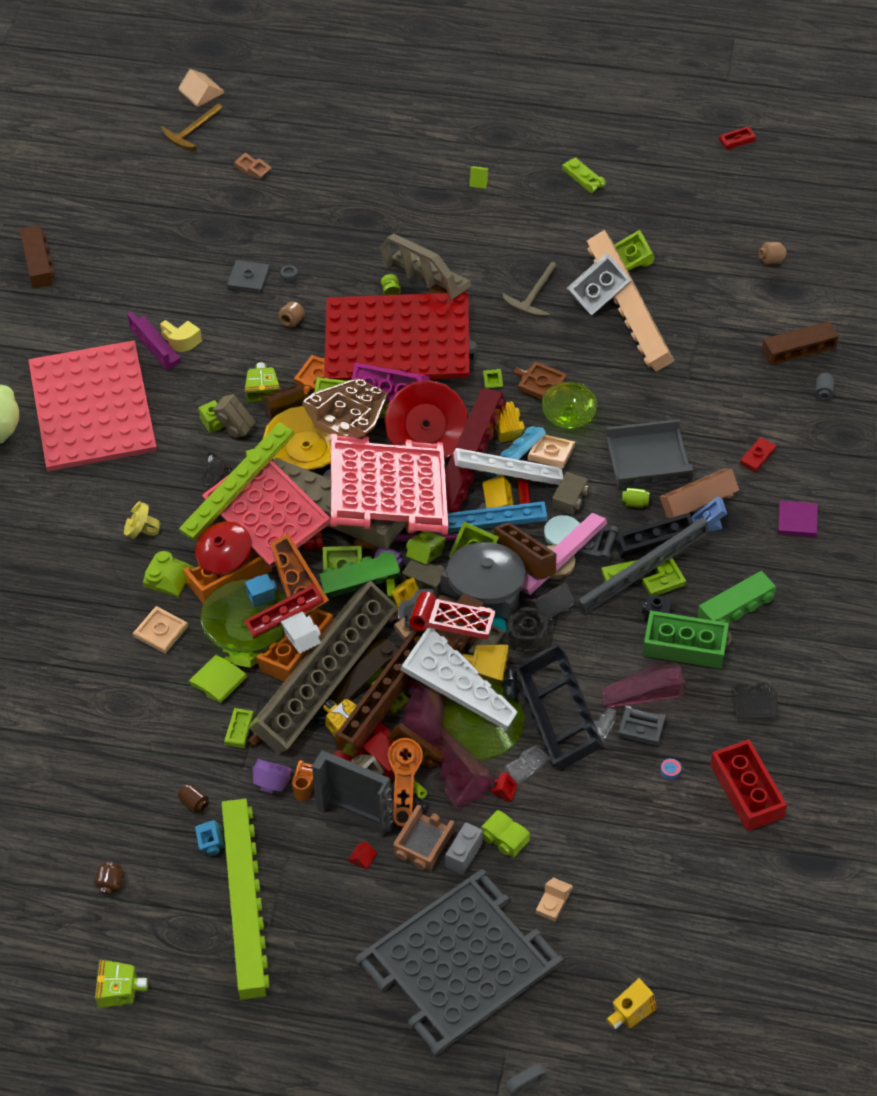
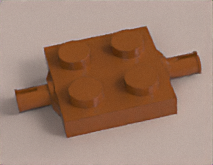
M534 362L531 368L526 371L518 367L514 370V375L523 377L518 385V390L551 403L558 393L570 396L572 389L563 386L567 380L566 373L538 362Z

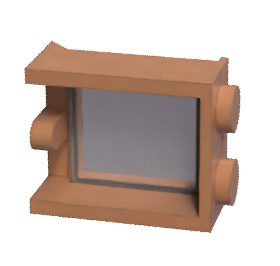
M417 805L393 844L394 854L402 861L408 860L414 863L421 870L432 871V867L450 837L455 833L454 821L450 820L446 826L440 823V817L437 814L433 813L430 818L423 815L421 806Z

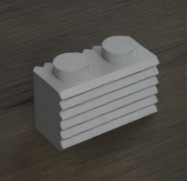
M464 823L445 855L446 867L461 875L465 874L477 851L483 845L482 829L469 823Z

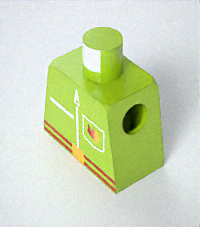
M257 363L256 369L248 370L245 385L246 403L262 402V396L280 390L274 368H266L265 363Z
M100 960L95 995L98 1008L132 1004L135 991H147L148 978H137L133 965Z

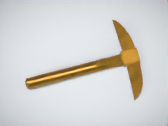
M217 104L179 134H174L163 126L162 131L174 145H178L187 151H197L196 145L183 138L218 113L222 106Z

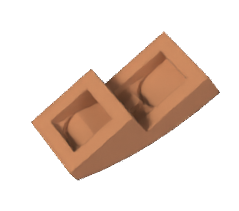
M244 153L234 163L237 169L258 179L265 176L272 168L260 158L255 160L247 153Z

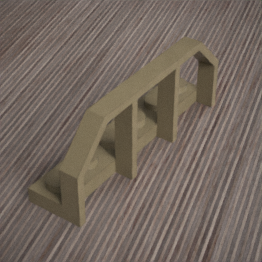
M394 233L387 237L380 246L386 268L393 264L405 269L407 278L410 279L414 275L424 278L427 288L437 284L447 289L450 299L455 298L471 287L470 280L451 272L438 254ZM391 242L398 245L400 249L393 256L389 247Z

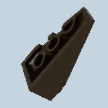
M375 638L329 695V698L339 705L345 699L352 701L371 687V683L380 676L399 649L389 639Z

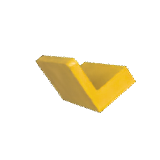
M504 475L483 482L486 508L514 505L511 484Z

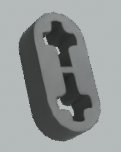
M538 1063L512 1077L505 1086L512 1096H517L543 1081L547 1076V1072L542 1064Z

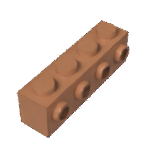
M722 469L660 496V500L666 517L672 518L689 512L695 513L717 496L723 499L734 496V492L739 491L733 470Z

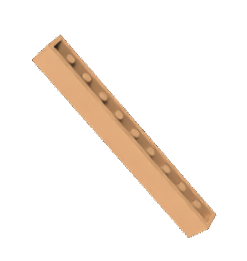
M603 230L588 239L587 242L590 247L587 249L592 257L595 256L594 263L605 253H609L631 279L612 298L616 305H620L618 310L623 318L626 317L624 322L628 329L633 330L631 335L635 342H639L637 347L642 355L645 354L646 357L643 359L647 366H652L657 372L674 362L666 343L609 235Z

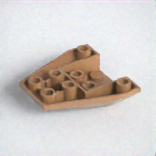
M356 378L315 392L306 398L302 405L316 428L330 435L333 433L337 434V436L360 438L375 428L388 393L366 383L364 380Z

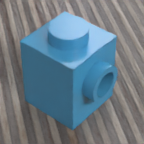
M267 574L257 576L245 582L247 595L254 608L276 600L275 591H277V586L274 580L269 579Z

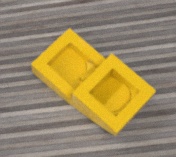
M414 577L408 578L392 590L398 609L401 601L411 599L415 591L419 590Z

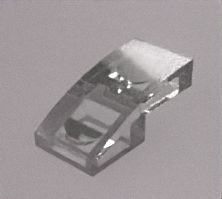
M535 745L523 751L519 759L505 765L503 772H508L518 784L538 771L549 759Z

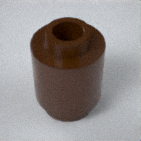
M185 784L179 790L178 797L180 801L194 813L203 812L208 807V796L194 785Z

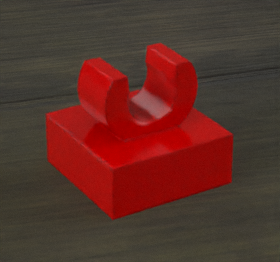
M508 772L500 774L499 779L494 780L496 788L491 789V792L495 796H501L505 802L512 801L518 784Z

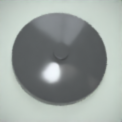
M478 542L460 548L451 556L447 566V579L451 588L459 596H462L464 593L484 602V604H496L507 601L519 593L525 581V566L522 559L510 548L497 543Z

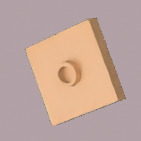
M544 435L532 447L528 454V460L564 468L575 447V442Z
M156 606L133 632V637L166 654L188 628V622Z

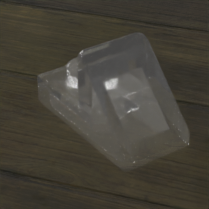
M608 708L605 714L602 713L598 721L594 720L602 742L615 723L616 710Z

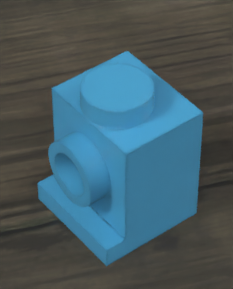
M215 820L195 826L199 850L203 853L214 856L220 853V849L225 848L221 831L223 830L222 826Z

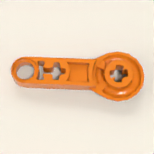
M409 738L396 740L389 747L388 760L395 774L393 821L399 827H404L406 822H398L397 814L402 811L406 812L408 819L412 814L414 775L423 758L420 745ZM403 750H407V753L411 754V758L408 757L406 761L403 760L402 756H399V753H403ZM402 791L409 795V798L405 800V806L409 805V809L404 807L396 808V805L401 806V798H398L397 795H400Z

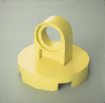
M139 501L132 508L131 512H133L131 519L127 518L124 527V534L127 537L134 539L140 532L150 536L159 533L161 524L159 520L148 516V504Z

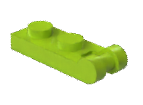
M576 157L563 164L562 170L590 193L595 192L598 187L602 188L606 185L603 177L597 176Z

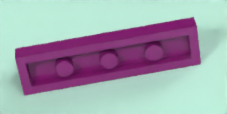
M132 311L127 313L131 331L166 371L181 363L179 355L145 316L137 318Z

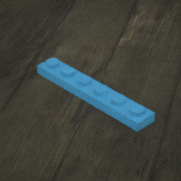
M544 501L447 513L448 533L459 532L463 522H467L480 529L494 528L508 522L518 525L547 521Z

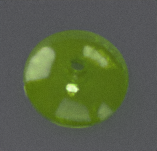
M561 382L553 385L546 391L542 399V410L545 417L551 423L563 428H577L593 419L597 410V400L594 393L587 386L577 382Z

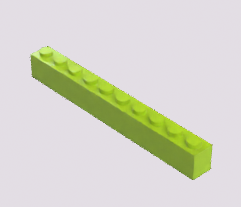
M247 799L222 801L240 1000L266 997V988H270L268 975H264V969L268 968L267 956L262 955V949H266L265 936H260V930H264L263 917L258 915V911H262L261 898H257L256 892H260L259 879H255V873H258L257 860L253 861V855H257L256 843H251V837H255L254 824L249 822V819H253L252 806H248Z

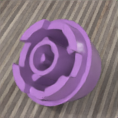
M257 759L255 766H252L253 784L261 786L260 790L273 793V790L282 792L292 778L290 777L292 769L280 764Z

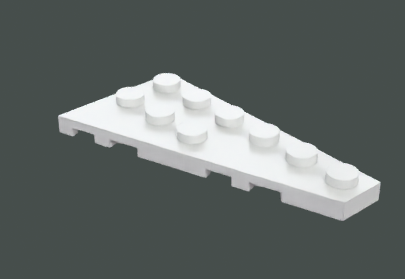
M427 628L401 667V671L506 731L517 714V711L491 688V684L487 680L484 681L478 675V671L457 650H453L444 636L441 637L434 628Z

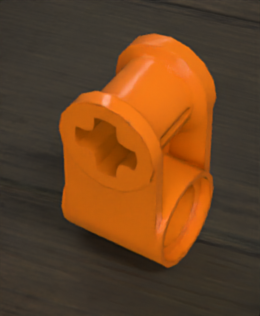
M299 760L292 781L293 795L299 801L308 800L314 789L312 764L304 763L303 760Z

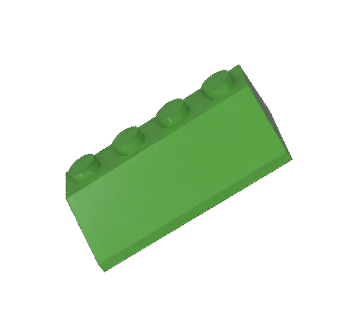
M390 551L380 553L379 557L374 559L371 557L362 558L360 563L353 564V562L342 564V568L334 570V567L323 570V573L319 574L327 598L356 591L368 581L377 585L387 582L386 579L395 580L401 578L395 553L390 554Z
M650 611L643 656L722 669L729 623Z

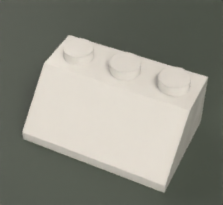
M605 253L566 289L590 315H593L629 283L631 279L609 253Z

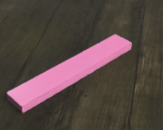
M591 513L552 549L557 554L556 571L608 524L606 518ZM528 571L525 574V581L521 591L531 595L549 577L540 580Z

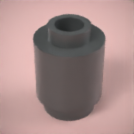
M821 373L816 379L815 395L821 400L831 399L834 395V378L829 373Z

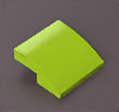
M215 655L189 682L192 687L204 691L208 698L221 703L247 678V675L229 661Z

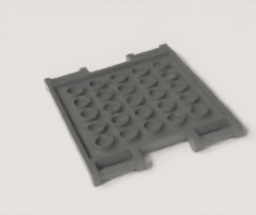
M484 869L470 876L355 958L356 963L359 966H363L378 984L377 988L382 993L387 991L392 984L396 983L419 1010L416 1015L410 1018L408 1025L421 1035L431 1047V1052L434 1056H439L455 1041L565 963L562 955H558L542 938V933L538 929H534L524 936L501 911L500 908L507 906L511 899L497 888L488 878V873ZM478 882H481L496 898L495 901L477 884ZM535 942L551 961L547 962L531 943ZM373 956L389 976L383 978L369 959ZM426 1019L441 1036L442 1040L437 1042L421 1022Z

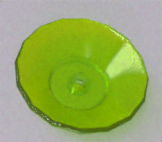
M240 579L225 583L213 591L202 606L200 621L204 634L216 646L230 652L250 653L268 647L280 639L284 633L283 626L280 625L253 639L244 620L286 599L278 589L275 591L276 600L254 608L247 595L245 582L251 579Z
M490 683L491 688L505 699L503 687ZM442 695L434 708L432 725L438 740L450 752L465 758L487 759L503 754L516 744L524 730V712L516 697L514 700L510 699L507 701L517 711V714L506 731L447 696Z

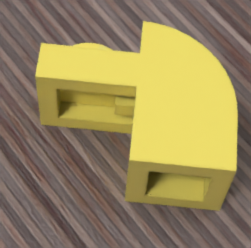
M166 320L160 324L162 337L168 341V344L174 351H189L202 342L200 329L189 321L178 329Z

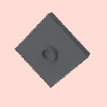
M236 260L227 284L228 289L262 293L270 271V265Z

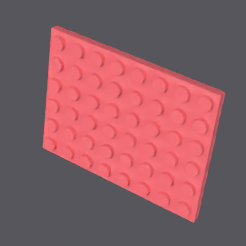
M135 340L28 359L47 472L157 451Z

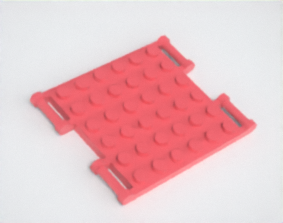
M331 433L330 526L345 525L370 529V519L408 522V532L410 533L422 531L441 533V535L448 534L443 442L433 444L405 440V446L369 443V436L354 438L337 436V434Z

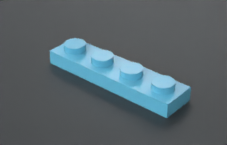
M534 426L527 428L520 438L514 440L513 444L501 453V457L519 460L546 434L544 428ZM484 471L486 476L490 478L500 476L496 473Z

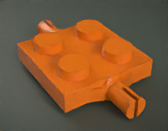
M311 355L295 376L294 384L304 387V398L311 391L315 392L317 377L324 378L325 358Z

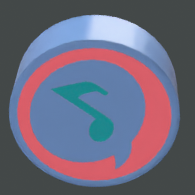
M675 759L664 760L661 764V775L668 780L677 779L681 774V764Z

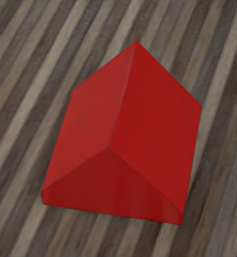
M368 842L359 843L348 862L367 870L377 852Z

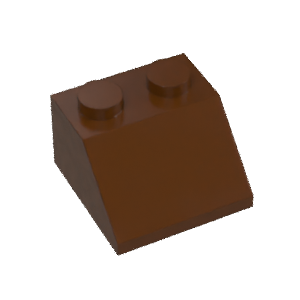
M294 385L262 396L261 400L267 418H274L289 408L303 406L302 403L305 400L303 386Z

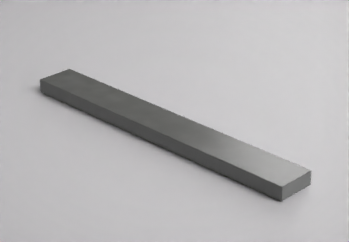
M702 517L580 598V611L584 615L708 534L707 521Z

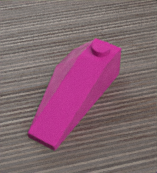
M355 363L352 380L356 378L364 380L366 383L387 392L386 401L390 402L402 388L413 382L429 380L430 376Z

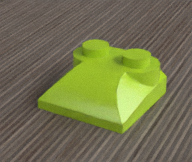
M640 230L614 244L627 271L637 266H649L654 261V254Z
M362 546L323 547V570L334 567V570L342 568V564L348 562L356 564L360 563V559H362Z
M160 551L155 554L145 572L143 586L179 598L187 584L183 568L190 567L192 569L195 567L173 558L172 554L167 551Z

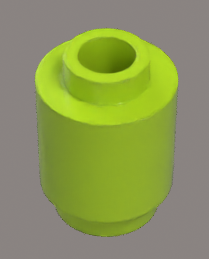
M627 488V491H623L622 502L625 503L626 507H648L649 492L645 491V489Z

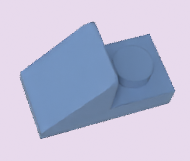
M717 496L691 516L693 523L703 517L707 521L708 531L722 529L720 519L727 514L723 499Z

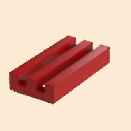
M748 126L719 135V141L722 142L726 150L756 141V136Z

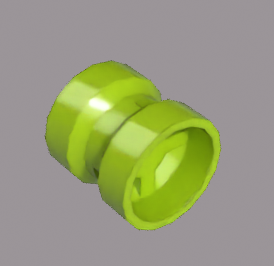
M387 274L382 277L381 285L384 295H400L401 289L398 277L394 274Z

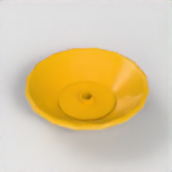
M303 406L285 410L276 415L266 426L263 439L279 422L293 430L295 434L272 458L273 460L279 458L306 470L323 468L331 463V435L314 426Z

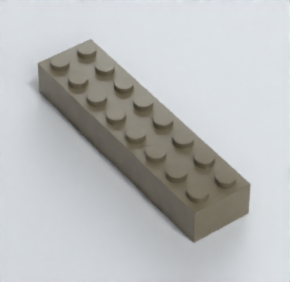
M275 458L273 462L331 519V479ZM370 519V529L345 525L332 527L329 524L327 526L387 550L405 527L406 522Z

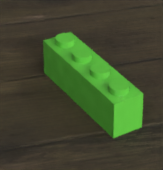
M760 571L699 605L698 618L726 623L737 621L744 614L755 611L760 605L771 602L775 595L776 586Z

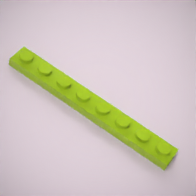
M279 422L179 528L180 532L195 542L295 435L293 430Z

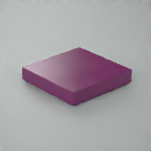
M779 501L778 534L816 537L818 503Z

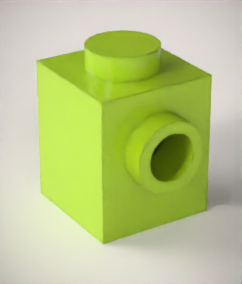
M215 400L199 407L200 419L209 433L226 427L217 420V415L213 411L217 405Z

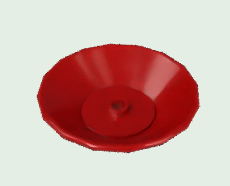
M430 380L413 382L399 390L388 404L384 420L387 438L392 445L405 446V440L433 444L443 442L445 461L454 452L468 420V412L458 393L447 385ZM423 421H428L429 426L424 427Z

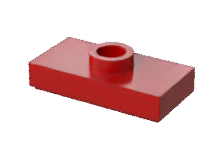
M760 437L740 460V464L757 472L776 450V445Z

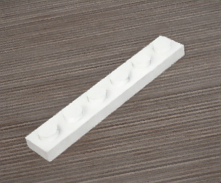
M458 448L453 453L455 466L461 468H470L560 485V482L563 480L562 468Z

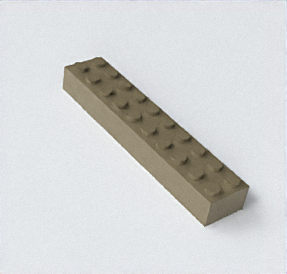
M368 581L360 586L319 637L320 644H317L316 647L313 646L248 727L277 754L287 750L397 610L398 606L373 582Z

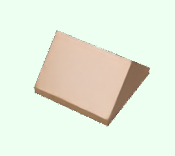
M189 69L178 88L197 107L224 93L209 77L192 69Z

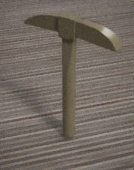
M555 262L550 263L525 301L520 302L503 293V302L523 314L535 316L550 315L548 312L532 307L531 303L555 270L557 264Z

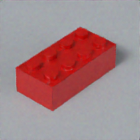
M750 739L712 752L710 766L747 832L785 818L787 804Z

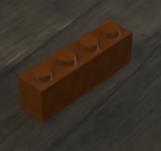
M40 225L20 228L32 288L53 285L52 277H55L53 267H49V265H52L51 256L46 254L50 252L48 243H44V241H47L45 231H41Z
M830 321L765 338L763 339L762 352L770 366L836 349L839 336Z
M510 522L494 527V535L499 537L497 544L513 550L522 559L525 570L540 580L556 574L557 554Z

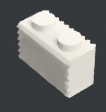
M303 611L281 621L286 636L298 653L305 652V650L320 644L319 636H321L317 625H314L311 617H306Z

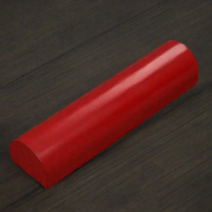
M313 584L244 621L253 639L282 625L281 621L302 611L305 613L324 603V600L316 585Z

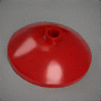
M225 521L214 524L206 529L198 539L195 549L196 559L200 566L211 574L224 575L234 572L250 556L252 550L251 536L242 525L236 522Z

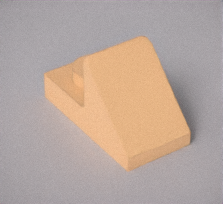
M556 878L548 881L545 884V893L536 908V914L556 922L573 885Z

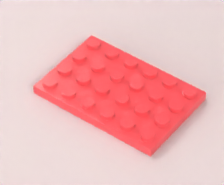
M272 460L220 514L224 521L236 522L248 531L252 540V549L271 569L276 565L270 548L272 542L288 533L295 546L299 548L329 525L331 520ZM227 477L202 495L203 499L206 500Z

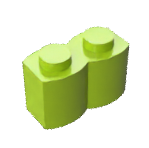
M499 810L481 826L483 839L489 844L492 843L498 846L499 851L504 855L515 857L530 841V833Z

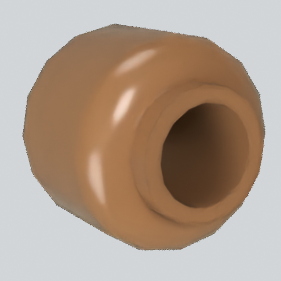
M766 242L759 250V257L764 264H780L786 257V248L780 242Z
M293 301L288 302L279 311L281 323L290 328L297 326L305 317L303 307Z

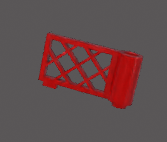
M424 591L418 594L409 623L417 631H424L429 627L488 640L495 611L481 606L478 608L436 599L434 594ZM439 607L447 608L449 610L443 612ZM460 612H467L468 614L462 616ZM455 615L457 618L451 620L448 616ZM479 616H486L489 618L482 620ZM439 619H443L445 622H444V623H440V622H435V621H436V620H439ZM474 619L476 622L470 624L467 620ZM463 623L465 626L460 627L456 624ZM482 627L485 630V632L476 630L475 628Z

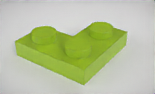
M672 557L655 568L657 574L644 578L642 581L648 594L655 596L686 586V580Z

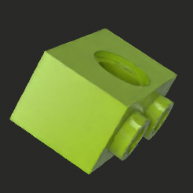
M421 532L408 540L406 557L428 564L441 556L446 538L432 532Z

